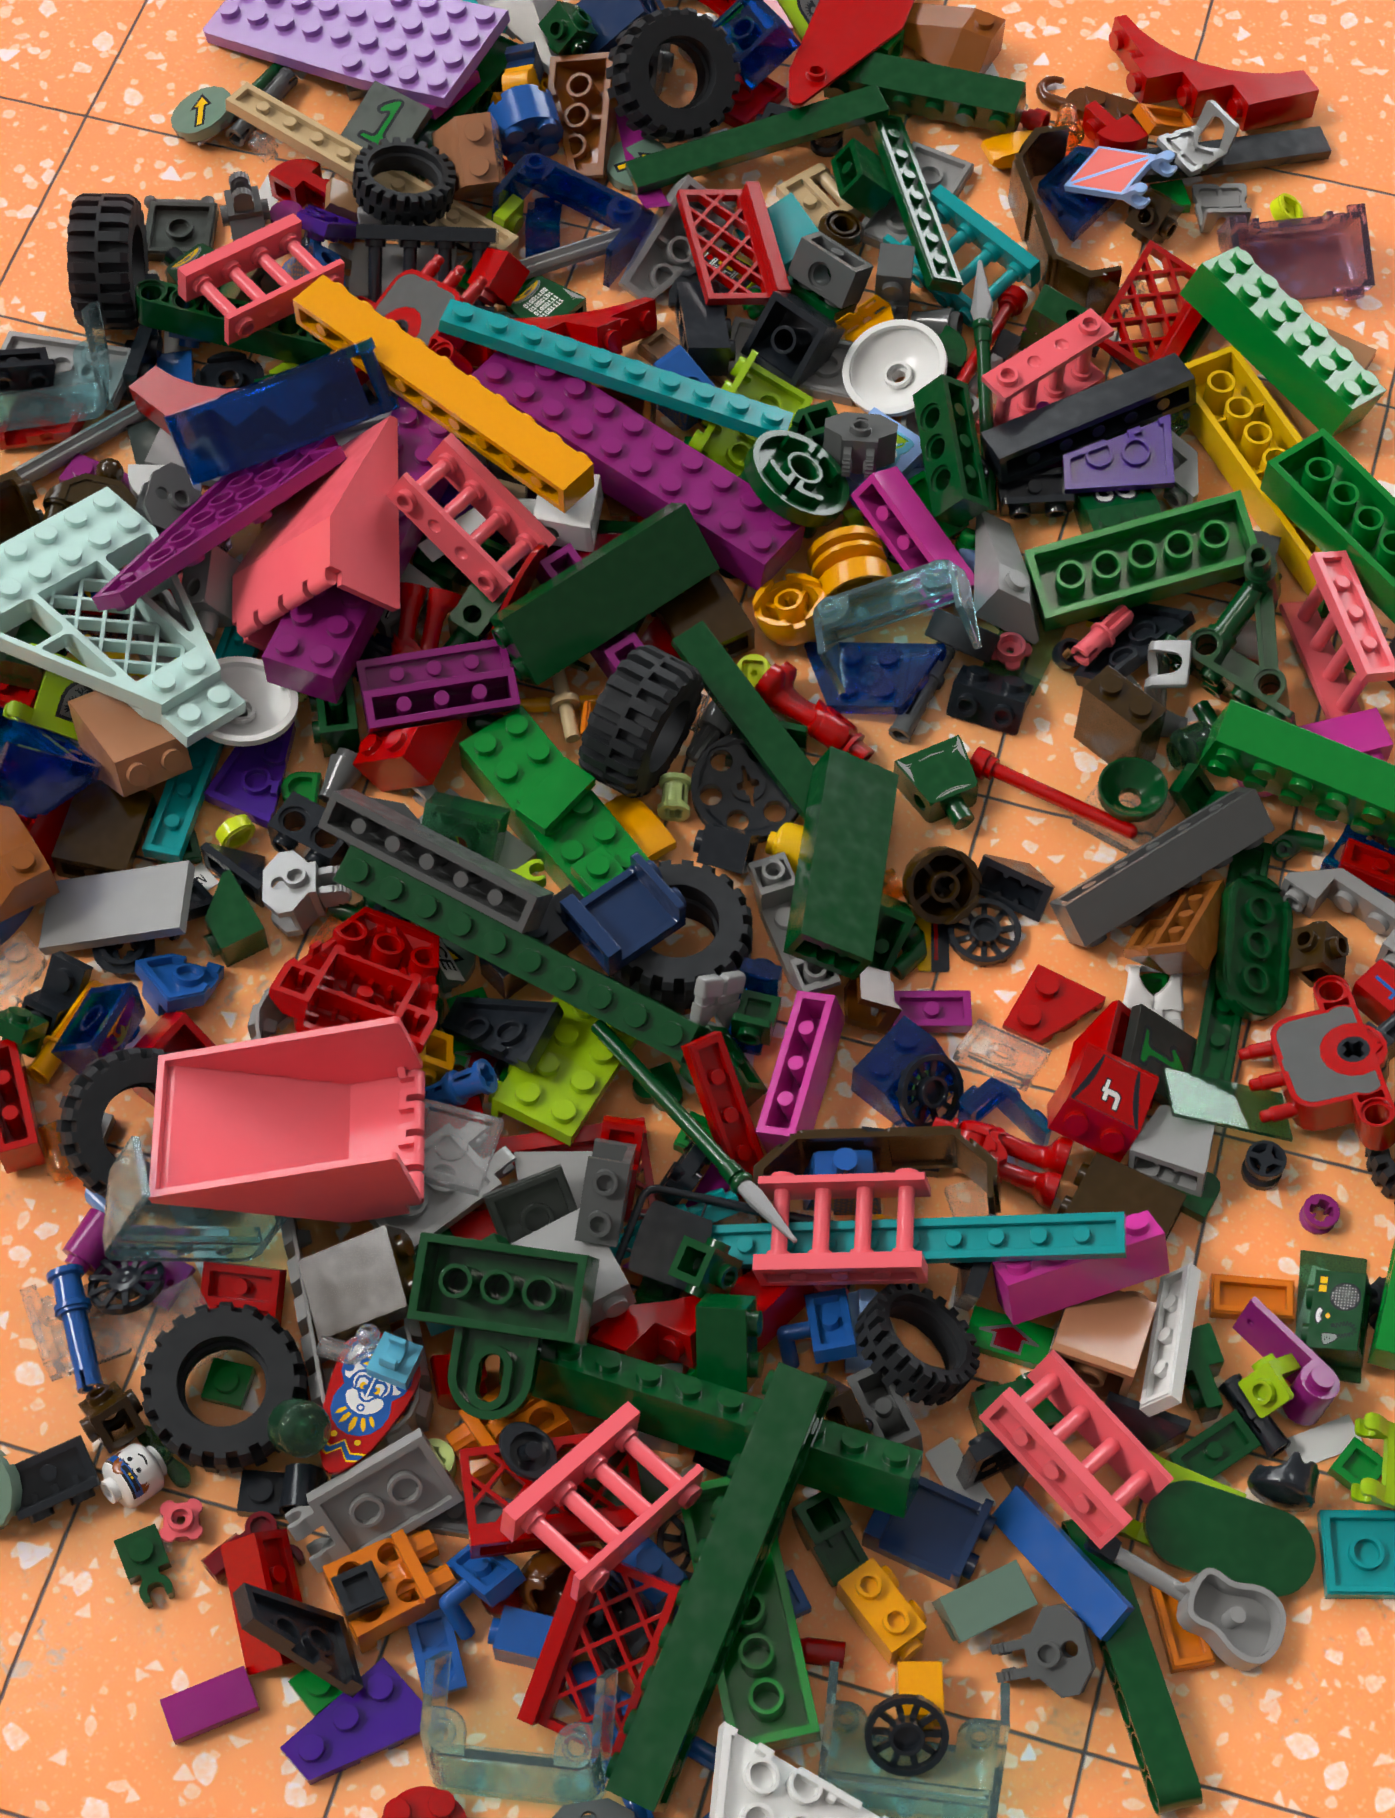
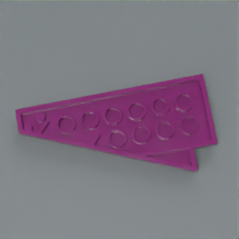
M333 433L250 450L92 597L97 609L102 611L115 608L116 611H123L132 607L138 598L183 568L192 567L202 562L206 557L205 553L250 523L259 524L269 519L273 515L271 509L286 502L292 495L347 459Z

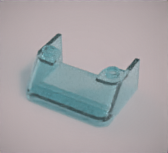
M99 301L91 302L81 310L86 340L80 342L74 349L73 361L75 370L55 372L54 386L0 393V432L92 420L100 417L106 411L109 404L110 355Z
M935 560L822 599L813 611L817 650L838 694L846 692L839 641L954 602L974 649L981 648L971 586L965 571L950 560Z
M131 1136L108 1173L102 1241L105 1256L114 1261L245 1262L263 1253L288 1217L151 1203L148 1199L150 1197V1163L143 1158L140 1137Z
M443 1650L426 1659L420 1736L430 1779L438 1789L456 1794L561 1806L598 1800L605 1796L607 1793L605 1788L609 1781L605 1773L612 1753L618 1669L609 1668L597 1677L593 1723L573 1722L562 1728L556 1737L554 1755L466 1745L467 1727L465 1720L459 1712L447 1707L452 1651Z
M830 1661L817 1776L863 1802L862 1807L879 1817L885 1815L889 1818H997L1010 1728V1683L1001 1682L995 1720L985 1718L967 1720L958 1729L956 1745L948 1744L944 1757L935 1767L916 1776H897L878 1767L867 1752L864 1740V1726L868 1717L865 1710L856 1703L836 1700L839 1662ZM872 1735L874 1747L889 1739L887 1736ZM927 1742L937 1750L939 1743ZM889 1747L879 1754L890 1762L894 1751ZM923 1749L916 1754L919 1763L931 1756ZM902 1755L897 1763L901 1766L912 1765L910 1757Z

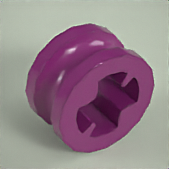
M1314 1194L1306 1199L1299 1212V1221L1306 1231L1322 1235L1333 1229L1339 1219L1340 1208L1332 1197L1325 1194ZM1316 1207H1320L1325 1210L1323 1215L1328 1214L1329 1216H1326L1323 1221H1319L1314 1218L1316 1213L1311 1214V1212Z

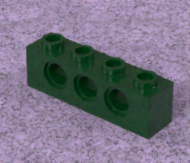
M941 374L912 396L933 517L936 520L960 528L990 508L968 384Z

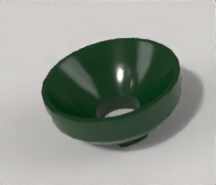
M1124 757L1109 763L1102 770L1097 785L1098 799L1105 811L1114 818L1125 822H1142L1154 817L1162 809L1167 798L1168 783L1163 772L1152 762L1137 757ZM1124 793H1133L1140 798L1141 804L1137 807L1129 808L1120 803L1119 797Z

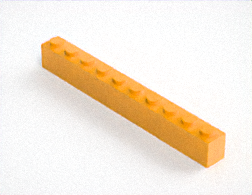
M321 275L293 299L296 324L447 431L452 432L457 438L563 513H566L594 487V463L585 453L575 451L565 444L559 435L554 432H548L538 425L529 414L521 413L509 405L503 396L494 394L482 386L476 377L465 374L456 368L450 359L445 356H439L429 349L420 338L412 337L403 331L397 322L392 319H386L376 312L367 301H361L350 294L341 283H335L325 275Z

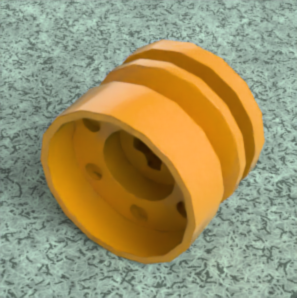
M851 525L839 527L819 537L808 549L806 560L811 570V576L817 578L821 583V589L825 592L827 600L828 618L834 621L853 622L872 617L887 608L895 599L897 587L891 569L886 562L887 557L883 550L881 539L877 531L868 526Z

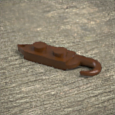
M1059 76L1045 77L1037 84L1036 94L1042 104L1072 114L1075 119L1083 121L1085 106L1096 100L1116 120L1128 114L1142 127L1132 113L1139 102L1088 86L1074 89L1066 98L1049 93L1047 87L1050 84L1064 83V78Z

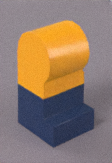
M535 42L506 47L505 57L507 65L502 75L503 92L523 84L538 85L539 88L545 70Z

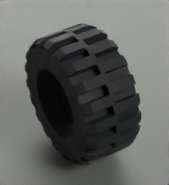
M667 7L633 21L628 25L629 28L622 31L616 38L618 45L611 48L608 59L613 61L611 67L606 68V79H612V87L608 88L607 91L609 99L615 97L618 106L614 108L619 117L626 115L629 119L626 122V126L632 131L641 130V136L650 141L658 139L660 143L682 142L709 133L711 128L719 126L725 120L724 113L732 111L736 102L731 97L739 93L741 84L739 81H735V74L741 73L740 62L734 63L732 54L737 52L734 43L727 44L724 38L728 33L722 26L714 28L712 26L713 18L707 14L697 16V10L688 7L682 10L678 7ZM670 43L684 50L692 59L696 68L697 88L695 95L688 105L681 108H674L664 103L654 92L649 80L651 56L654 50L662 44Z
M83 193L77 196L71 204L72 209L69 212V224L67 227L68 286L71 294V306L74 309V317L77 323L85 329L134 330L140 325L136 318L135 288L139 282L145 280V274H148L149 271L147 231L141 203L131 194Z
M653 645L639 646L636 650L628 653L627 658L619 663L615 673L609 677L603 692H600L596 700L593 712L589 715L587 727L583 731L581 738L582 745L579 747L578 753L580 756L578 761L581 768L595 777V780L629 798L643 797L650 793L651 788H655L658 785L660 776L667 773L670 769L671 763L678 756L684 740L686 741L689 729L695 721L696 711L702 699L701 692L704 688L703 678L699 670Z
M671 860L659 861L658 868L662 874L663 881L670 888H677L686 900V918L703 924L711 931L715 938L705 949L687 957L664 956L649 949L611 976L615 977L616 981L685 1015V1010L691 1009L692 1002H694V989L696 979L699 976L710 974L720 976L723 972L737 970L744 974L748 972L752 953L753 918L751 908L746 906V897L742 890L739 888L733 889L734 881L726 874L717 876L715 875L714 867L705 864L702 865V868L694 866V861L682 860V864H671Z
M130 1048L107 1053L106 1056L95 1059L85 1066L86 1069L80 1075H76L70 1082L69 1086L71 1088L67 1096H62L59 1108H62L61 1119L57 1120L56 1132H60L62 1143L58 1144L61 1155L66 1156L70 1164L67 1167L73 1176L78 1177L84 1183L83 1186L88 1190L103 1196L105 1199L130 1205H154L148 1199L150 1163L131 1165L116 1158L105 1145L102 1135V1119L109 1102L122 1091L134 1087H145L156 1091L158 1055L169 1054L164 1052L163 1049Z
M219 1302V1308L209 1309L207 1304L196 1307V1314L188 1318L181 1314L172 1321L174 1327L168 1333L162 1330L154 1340L157 1344L154 1352L147 1353L144 1361L146 1372L145 1376L141 1377L140 1390L144 1397L142 1405L145 1415L163 1445L172 1454L180 1457L182 1462L192 1467L197 1465L203 1467L206 1472L219 1473L220 1470L227 1469L231 1473L242 1472L245 1466L254 1463L258 1467L268 1462L266 1457L273 1452L280 1453L288 1445L287 1439L292 1433L296 1434L302 1424L301 1416L303 1411L307 1410L309 1399L307 1395V1386L309 1385L301 1352L289 1331L284 1330L280 1326L279 1321L269 1313L266 1316L260 1314L257 1307L245 1304L243 1308L234 1307L233 1302ZM223 1350L245 1352L252 1356L264 1371L266 1391L263 1402L250 1417L235 1425L217 1427L204 1423L192 1413L186 1401L185 1385L190 1372L203 1358L215 1352Z

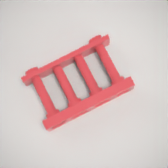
M292 213L178 267V295L186 303L204 295L224 315V341L230 345L295 313L293 299L321 275H325L335 283L339 282L344 285L345 262L340 258L323 266L301 245L302 221ZM286 254H291L310 273L294 280L275 260ZM262 267L281 287L265 294L246 274ZM233 281L252 302L236 308L217 288Z
M1090 308L982 375L981 381L997 396L996 409L993 410L994 427L1035 411L1037 404L1041 401L1052 404L1105 382L1106 375L1091 362L1093 347L1113 336L1114 329ZM977 420L975 427L976 432L980 435L979 420Z
M451 432L427 458L433 467L417 481L406 472L386 496L493 603L514 581L507 572L523 557L526 559L540 542H544L549 548L557 539ZM445 477L459 494L442 508L427 491ZM469 504L486 519L470 535L454 520ZM496 531L512 545L497 562L481 547Z
M1347 551L1313 552L1308 560V564L1317 582L1305 601L1281 603L1279 610L1326 719L1360 712L1361 708L1357 698L1368 682L1394 680L1395 658ZM1323 600L1330 612L1324 622L1317 610ZM1336 630H1338L1343 642L1337 652L1330 640ZM1349 660H1351L1356 671L1350 683L1344 672V667Z
M901 1168L896 1170L895 1173L794 1175L790 1172L778 1171L772 1173L771 1176H758L760 1189L769 1201L773 1200V1207L788 1228L790 1200L815 1199L812 1249L808 1253L788 1252V1238L772 1225L771 1249L766 1254H753L752 1271L760 1286L928 1283L929 1267L923 1252L913 1248L915 1197H931V1187L925 1172H919L912 1168ZM898 1197L896 1248H893L892 1251L874 1252L871 1249L873 1198ZM856 1198L854 1248L849 1252L833 1253L829 1250L832 1199Z
M1053 1349L1027 1375L1035 1384L1021 1397L1009 1387L979 1418L1096 1546L1102 1549L1133 1520L1124 1508L1137 1495L1145 1504H1148L1153 1497L1174 1480V1477ZM1045 1398H1048L1064 1416L1051 1430L1033 1411ZM1076 1430L1095 1449L1082 1462L1063 1444ZM1106 1463L1125 1481L1112 1495L1093 1476Z
M628 1401L509 1503L502 1512L500 1531L512 1543L524 1532L527 1534L533 1533L576 1572L573 1576L570 1594L576 1602L588 1591L594 1594L601 1589L609 1579L612 1569L681 1507L685 1510L690 1508L703 1491L700 1487L704 1468L700 1464L695 1465L687 1474L681 1477L638 1438L639 1432L637 1428L640 1411ZM618 1450L621 1453L627 1451L669 1490L651 1504L607 1465L608 1459ZM587 1477L589 1479L596 1478L638 1516L622 1532L576 1492L577 1486ZM556 1504L559 1507L565 1505L607 1544L591 1560L584 1556L545 1520L546 1513Z

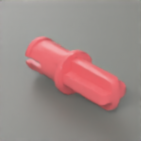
M1118 605L1102 622H1095L1091 626V631L1071 648V654H1075L1073 656L1074 659L1081 665L1088 666L1106 647L1111 648L1115 644V638L1132 623L1134 613L1126 605Z

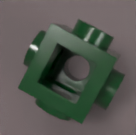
M559 0L538 24L549 40L548 46L559 56L586 53L590 44L598 36V33L591 24L592 19L587 12L581 9L579 5Z
M684 1235L667 1274L686 1282L687 1285L684 1291L702 1299L706 1293L729 1294L737 1282L738 1273L743 1261L728 1254L731 1246L708 1236L706 1242L702 1243Z

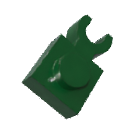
M155 1524L114 1540L130 1584L142 1580L139 1594L148 1609L153 1607L150 1593L156 1587H163L169 1599L175 1598V1589L170 1579L160 1574V1572L172 1566Z

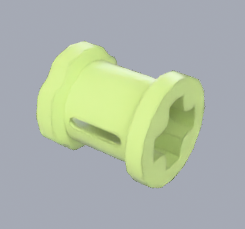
M680 772L665 773L659 779L662 797L661 803L657 805V815L666 821H685L690 817L688 793L691 790V777Z

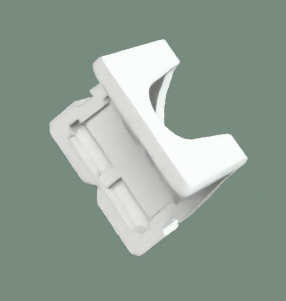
M1126 964L1125 971L1128 972L1123 1004L1130 1010L1133 1006L1143 1004L1181 1030H1184V1019H1181V1011H1184L1183 974H1171L1166 985L1153 995L1143 984L1140 972H1162L1145 965Z

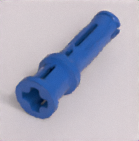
M483 1058L474 1061L472 1067L460 1072L451 1070L445 1073L441 1081L425 1087V1100L422 1101L425 1103V1111L449 1104L461 1106L466 1104L469 1098L481 1093L489 1095L496 1092L498 1087L496 1073L491 1064Z
M67 1264L50 1270L46 1274L47 1282L53 1285L57 1303L53 1308L54 1314L59 1320L63 1321L77 1385V1393L88 1394L95 1388L94 1385L97 1387L104 1384L88 1318L92 1303L91 1299L86 1297L83 1287L84 1267L80 1264Z

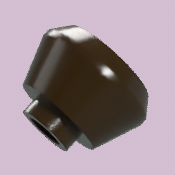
M835 210L828 212L819 221L818 228L820 232L850 251L863 240L864 227L854 214L848 211Z

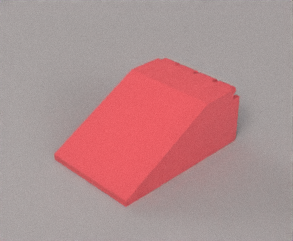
M390 415L341 446L347 457L345 461L292 495L286 502L275 507L272 512L273 515L266 521L232 576V625L237 627V632L244 638V643L265 651L283 615L312 599L314 595L316 596L334 586L336 583L337 588L391 612L400 608L399 509L386 496L398 481L397 418Z
M393 1016L158 1055L148 1199L154 1204L343 1223L410 1214V1206L420 1205L424 1202V1174L422 1171L424 1170L425 1139L422 1136L425 1134V1103L422 1101L425 1100V1072L420 1070V1068H423V1061L401 1019Z

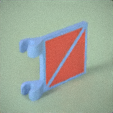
M1098 146L1065 183L1064 188L1068 192L1123 200L1136 209H1144L1151 200L1149 197L1141 196L1148 190V186L1140 182V180L1150 169L1165 177L1172 176L1178 169L1176 165L1169 164L1175 158V153L1171 150H1165L1156 155Z

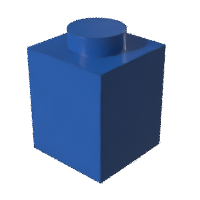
M504 1605L501 1619L493 1618L488 1635V1644L493 1645L495 1660L535 1669L553 1616Z

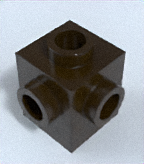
M1148 188L1145 194L1141 196L1149 197L1150 203L1144 209H1136L1130 205L1127 211L1129 216L1124 223L1134 229L1131 235L1141 242L1147 244L1152 240L1163 243L1165 239H1169L1178 226L1177 219L1184 207L1160 191Z
M1315 921L1307 926L1293 929L1291 946L1289 948V971L1310 988L1314 986V983L1319 978L1326 975H1336L1344 979L1346 956L1349 953L1348 939L1327 921Z
M115 1381L109 1385L102 1384L95 1387L86 1395V1399L78 1404L85 1418L78 1421L91 1443L99 1439L110 1454L147 1431L138 1415L144 1411L132 1389L123 1392Z

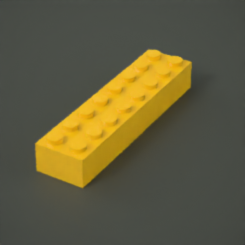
M1233 345L1185 363V366L1195 377L1197 404L1179 411L1180 415L1234 492L1241 490L1246 509L1260 529L1270 535L1281 537L1277 553L1308 596L1317 583L1308 560L1313 552L1323 551L1260 489L1267 462L1303 440L1242 354Z

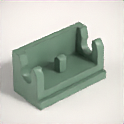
M1014 1560L936 1599L932 1604L935 1610H937L952 1641L957 1640L960 1644L1037 1605L1038 1602L1017 1560Z

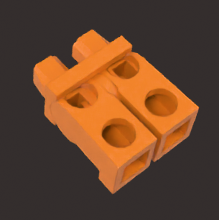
M501 1386L482 1398L487 1402L495 1400L499 1396ZM531 1396L528 1403L518 1413L501 1420L479 1419L461 1409L458 1413L463 1423L447 1433L445 1438L452 1447L455 1456L459 1459V1449L499 1444L501 1431L505 1426L513 1422L532 1424L544 1431L550 1438L576 1434L570 1420L558 1404ZM488 1459L469 1461L471 1475L484 1485L488 1483L499 1469L498 1466ZM506 1472L500 1478L504 1486L515 1480Z
M401 1529L391 1534V1538L377 1541L322 1566L326 1584L342 1616L345 1618V1622L361 1654L377 1647V1641L402 1627L409 1626L427 1614L439 1609L438 1601L440 1597L456 1584L455 1577L446 1563L427 1573L421 1565L440 1555L436 1541L429 1529L409 1537ZM372 1560L390 1604L348 1622L330 1578Z

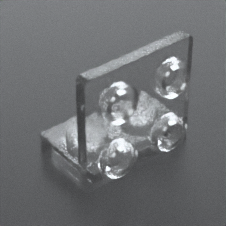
M99 1282L98 1287H100V1286H102V1285H104V1284H108V1283H107V1282ZM36 1284L20 1289L19 1291L42 1363L51 1381L53 1382L74 1374L63 1321L57 1318L54 1311V1306L57 1304L55 1296L50 1297L48 1295L42 1298ZM88 1284L83 1285L85 1295L90 1298L88 1295ZM106 1291L97 1297L103 1301L110 1291ZM115 1298L110 1303L111 1305L117 1304ZM92 1303L88 1318L98 1363L102 1364L131 1353L132 1347L121 1315L105 1314L96 1309Z

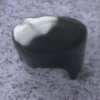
M1294 1452L1288 1461L1282 1465H1257L1250 1474L1247 1485L1251 1493L1268 1506L1286 1512H1304L1310 1510L1315 1503L1320 1472L1315 1462L1305 1463L1300 1453Z

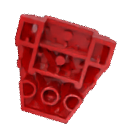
M365 906L335 927L329 940L323 944L317 940L309 946L308 954L298 961L293 957L287 961L270 986L268 995L283 1014L294 1018L296 1032L397 1016L405 1026L418 1053H422L436 1028L438 1011H436L438 997L436 975L439 969L440 936L423 927Z

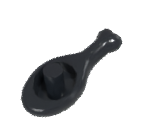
M513 1422L505 1426L501 1431L499 1449L502 1458L509 1469L523 1479L536 1481L558 1462L553 1441L540 1428L526 1422ZM576 1490V1492L587 1501V1498L584 1495V1493L582 1491ZM563 1505L567 1512L573 1514L565 1505Z

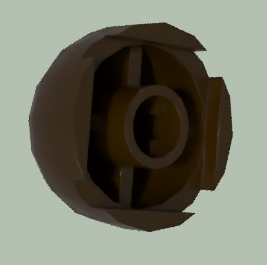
M947 846L928 847L915 854L906 865L902 877V894L909 908L924 921L933 924H955L968 917L978 905L980 896H978L980 890L979 883L982 884V876L976 863L962 851Z

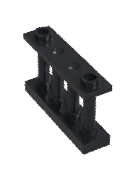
M356 224V238L365 240V246L368 247V299L376 303L382 295V247H386V241H400V248H403V272L410 269L417 270V248H421V242H435L434 249H438V254L444 258V263L437 274V280L443 282L449 272L452 271V249H455V243H469V250H473V273L486 248H490V244H499V230L496 228ZM479 299L472 305L497 313V307H487Z

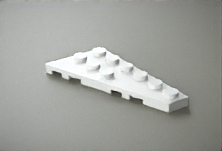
M724 1721L718 1727L709 1818H889L885 1815L879 1817L862 1807L863 1802L802 1766L796 1768L774 1755L775 1751L761 1742L756 1745L737 1733V1728Z

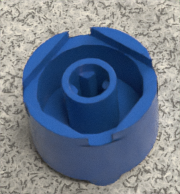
M518 85L501 93L502 99L496 105L494 101L490 104L488 112H491L499 125L502 153L507 157L508 161L513 164H519L528 156L537 154L551 156L557 153L559 150L558 143L563 136V127L552 93L548 89L544 92L539 90L538 85Z

